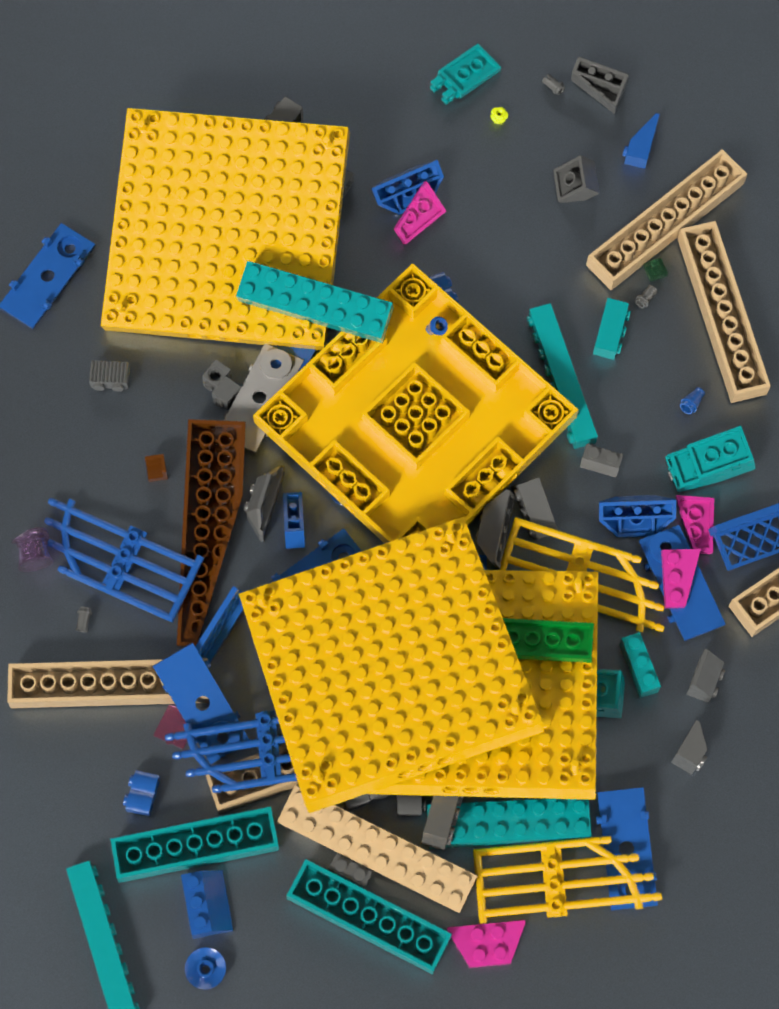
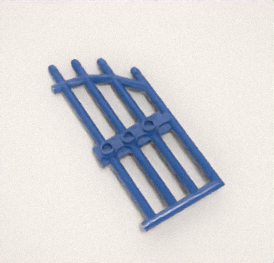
M49 498L48 504L65 511L62 523L48 517L44 520V523L61 531L62 544L52 539H47L45 543L47 546L65 554L71 569L60 565L58 571L173 623L204 557L197 555L196 559L193 560L146 539L148 533L130 525L127 531L75 508L76 502L72 499H69L66 504L54 498ZM74 515L124 537L120 547L118 548L70 527L71 516ZM69 535L115 554L116 556L112 564L108 565L70 548ZM141 547H147L190 566L191 569L187 577L138 557L137 555ZM75 558L107 572L103 582L101 583L83 575ZM133 563L183 584L179 594L176 595L129 574ZM124 581H128L173 601L174 604L170 612L168 613L121 592L120 589Z
M275 710L255 713V720L192 729L191 723L183 724L184 731L165 734L166 741L186 738L190 747L189 750L172 753L173 759L194 757L202 766L186 770V777L209 774L224 783L223 785L212 786L213 793L297 781L295 773L282 775L281 763L291 762L289 754L280 755L279 744L285 743L283 735L278 736L277 724H279V720ZM256 727L258 739L202 748L197 747L194 738ZM254 747L259 748V759L211 766L203 756ZM260 767L261 778L237 782L222 772Z

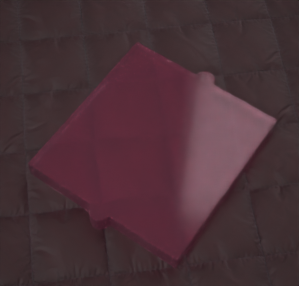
M168 705L153 736L165 741L167 745L172 744L183 749L187 743L186 738L174 739L173 741L165 740V734L184 731L183 724H186L178 708Z

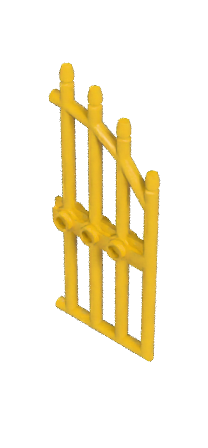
M514 518L502 556L501 567L498 570H506L509 563L531 571H557L512 557L511 553L514 545L569 562L566 571H587V568L633 582L637 596L598 584V592L638 604V617L599 604L598 612L637 624L636 631L642 633L644 627L663 632L665 626L645 619L646 607L663 611L665 606L645 598L642 586L658 589L659 583L637 575L629 561L640 563L642 559L640 556L521 518ZM519 528H527L574 543L572 554L570 555L517 538ZM593 550L617 557L626 572L590 561Z
M611 836L473 849L475 875L478 876L476 879L479 924H487V917L547 911V918L568 916L567 909L634 903L635 909H643L642 902L662 900V893H639L636 882L653 880V873L631 874L623 863L638 861L639 854L614 855L600 846L602 843H611ZM587 846L602 856L562 861L561 848ZM541 851L542 863L493 868L482 867V856ZM613 864L621 873L619 876L564 881L563 869ZM543 871L544 883L484 889L483 877ZM627 883L632 894L566 901L565 889ZM545 891L546 903L486 909L485 897Z

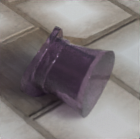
M35 527L29 529L12 540V544H17L19 571H38L50 566L54 562L46 546L49 540V532L45 528Z

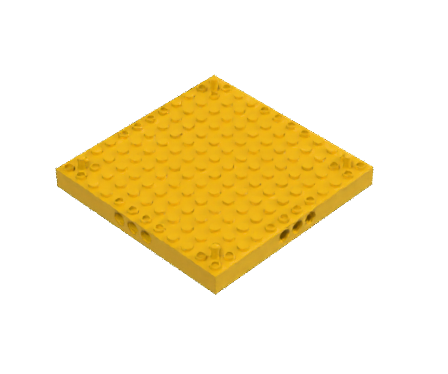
M127 108L101 327L107 331L322 350L327 345L328 327L239 302L236 294L247 261L333 285L350 136L349 128Z
M412 263L377 297L378 299L392 302L394 306L383 343L341 331L253 415L254 423L384 544L464 517L468 527L483 512L484 506L499 496L577 418L578 409ZM434 317H442L447 321L448 328L443 335H429L426 332V326Z
M464 517L239 593L302 797L309 813L544 732L543 722Z
M484 570L502 618L594 623L592 663L518 659L543 722V733L367 794L596 799L598 572Z

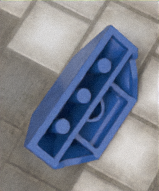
M434 160L386 178L371 189L378 206L400 215L405 212L424 181L428 182L436 194L444 175L438 160Z
M656 495L615 496L599 501V521L617 537L651 536L661 532L676 519V499Z

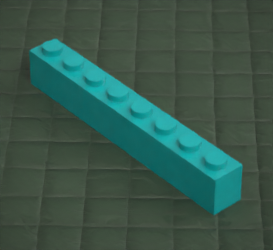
M550 303L529 309V315L526 317L527 324L533 329V341L539 346L538 355L540 360L544 361L546 377L549 376L551 381L549 384L578 409L577 418L567 427L569 432L567 433L568 441L570 444H573L574 449L584 447L588 443L589 445L595 444L598 435L552 305Z
M86 861L66 868L108 1009H140L138 1002L134 1003L132 995L135 994L132 982L128 983L126 975L129 974L126 962L122 963L120 955L123 954L120 942L116 943L114 935H117L114 923L110 924L108 919L111 912L108 903H103L102 897L105 896L102 884L98 885L96 877H99L96 865L92 866L90 861Z

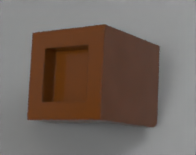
M164 454L145 456L149 482L167 480Z

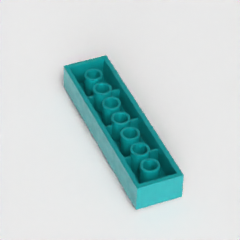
M250 261L246 263L236 294L239 302L297 319L308 320L314 324L379 343L384 341L394 309L392 302Z
M535 799L461 803V807L456 806L460 810L456 825L452 826L455 829L451 844H446L445 848L520 845L590 838L592 836L589 800ZM431 804L427 805V817L429 814Z
M271 807L110 839L116 876L119 883L279 851Z
M305 859L286 895L287 900L432 975L452 936L451 933Z

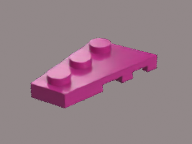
M427 181L423 182L394 227V231L403 244H407L446 212Z
M676 495L675 499L691 549H701L700 554H712L713 536H710L708 529L714 526V498Z
M701 549L661 551L665 608L686 607Z

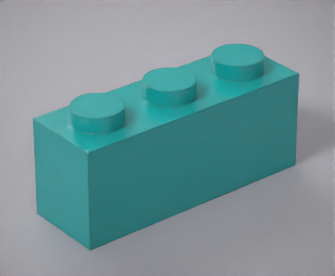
M607 298L593 355L614 360L616 354H620L622 343H619L620 337L624 338L627 328L623 326L624 321L629 320L631 313L628 310L629 303Z
M640 632L621 638L619 646L639 698L658 693L661 685Z

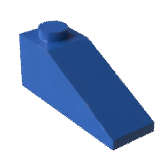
M658 113L630 139L629 146L624 147L622 155L626 157L624 164L645 169L659 118Z
M302 492L283 493L286 549L305 548Z

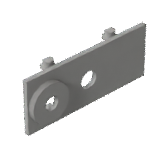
M264 344L255 363L250 365V372L230 410L224 414V421L246 422L245 449L255 454L265 436L268 437V435L254 423L253 415L298 373L304 361L268 344ZM279 360L281 366L275 369L271 367V362ZM256 392H263L266 395V400L263 403H256L253 400V395Z

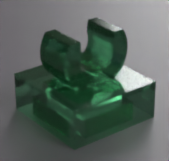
M661 257L643 265L650 282L668 275Z

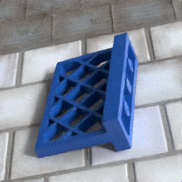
M779 503L717 524L708 529L710 536L715 538L727 571L779 553V549L775 550L776 547L779 548V529L771 526L773 518H779ZM756 524L765 527L763 535L754 531ZM769 529L777 533L775 541L766 537ZM740 530L749 533L746 541L737 537ZM726 535L732 538L729 547L723 544L721 536ZM752 535L761 539L758 547L749 543ZM735 541L744 544L741 553L732 549ZM764 541L773 545L770 552L761 549ZM747 546L756 551L754 558L744 555ZM730 553L739 556L737 564L731 565L729 560Z
M234 586L195 646L201 658H208L210 664L244 612L239 593L243 591Z

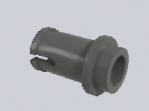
M547 74L542 80V83L553 90L555 95H561L565 90L564 83L557 81L550 74Z
M648 285L643 293L636 297V305L640 308L648 307L649 301L657 294V289L652 285Z
M80 607L77 610L79 615L75 630L88 632L90 616L93 613L91 608Z

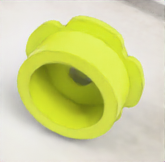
M503 107L493 108L491 111L493 122L496 124L504 123L508 118L506 109Z

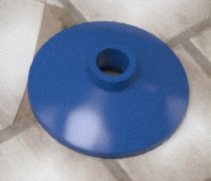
M205 947L195 950L189 955L185 963V975L188 981L198 989L207 990L216 987L224 979L226 973V963L223 956L212 948ZM204 966L210 967L208 973L202 972Z

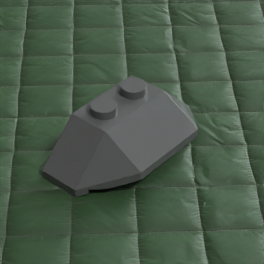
M280 465L257 477L256 483H252L250 488L251 499L246 501L244 507L249 523L262 542H264L285 475L284 465Z
M505 490L484 506L483 513L480 514V527L475 537L477 544L496 569L501 567L516 498L510 490Z

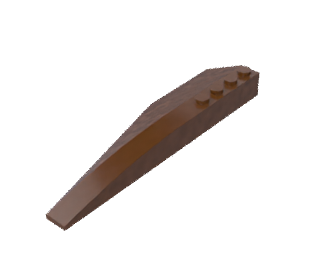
M188 419L181 554L193 560L196 559L197 555L204 557V560L178 612L177 646L185 647L192 642L196 646L243 497L245 421ZM181 563L180 575L187 577L191 567Z

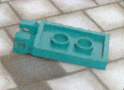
M476 44L438 70V76L431 81L430 89L435 93L445 85L448 89L443 92L442 95L444 97L441 100L447 105L455 97L457 99L464 97L499 73L501 66L479 44Z

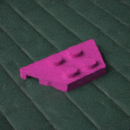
M525 920L447 927V932L452 934L451 938L469 968L511 964L525 926Z

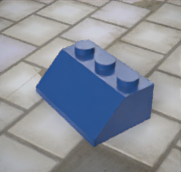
M210 870L182 874L183 890L193 939L234 931L223 871Z

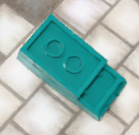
M741 426L688 444L687 448L665 456L669 477L675 483L678 493L718 483L756 469L753 455Z
M597 669V717L622 718L625 678L622 671Z

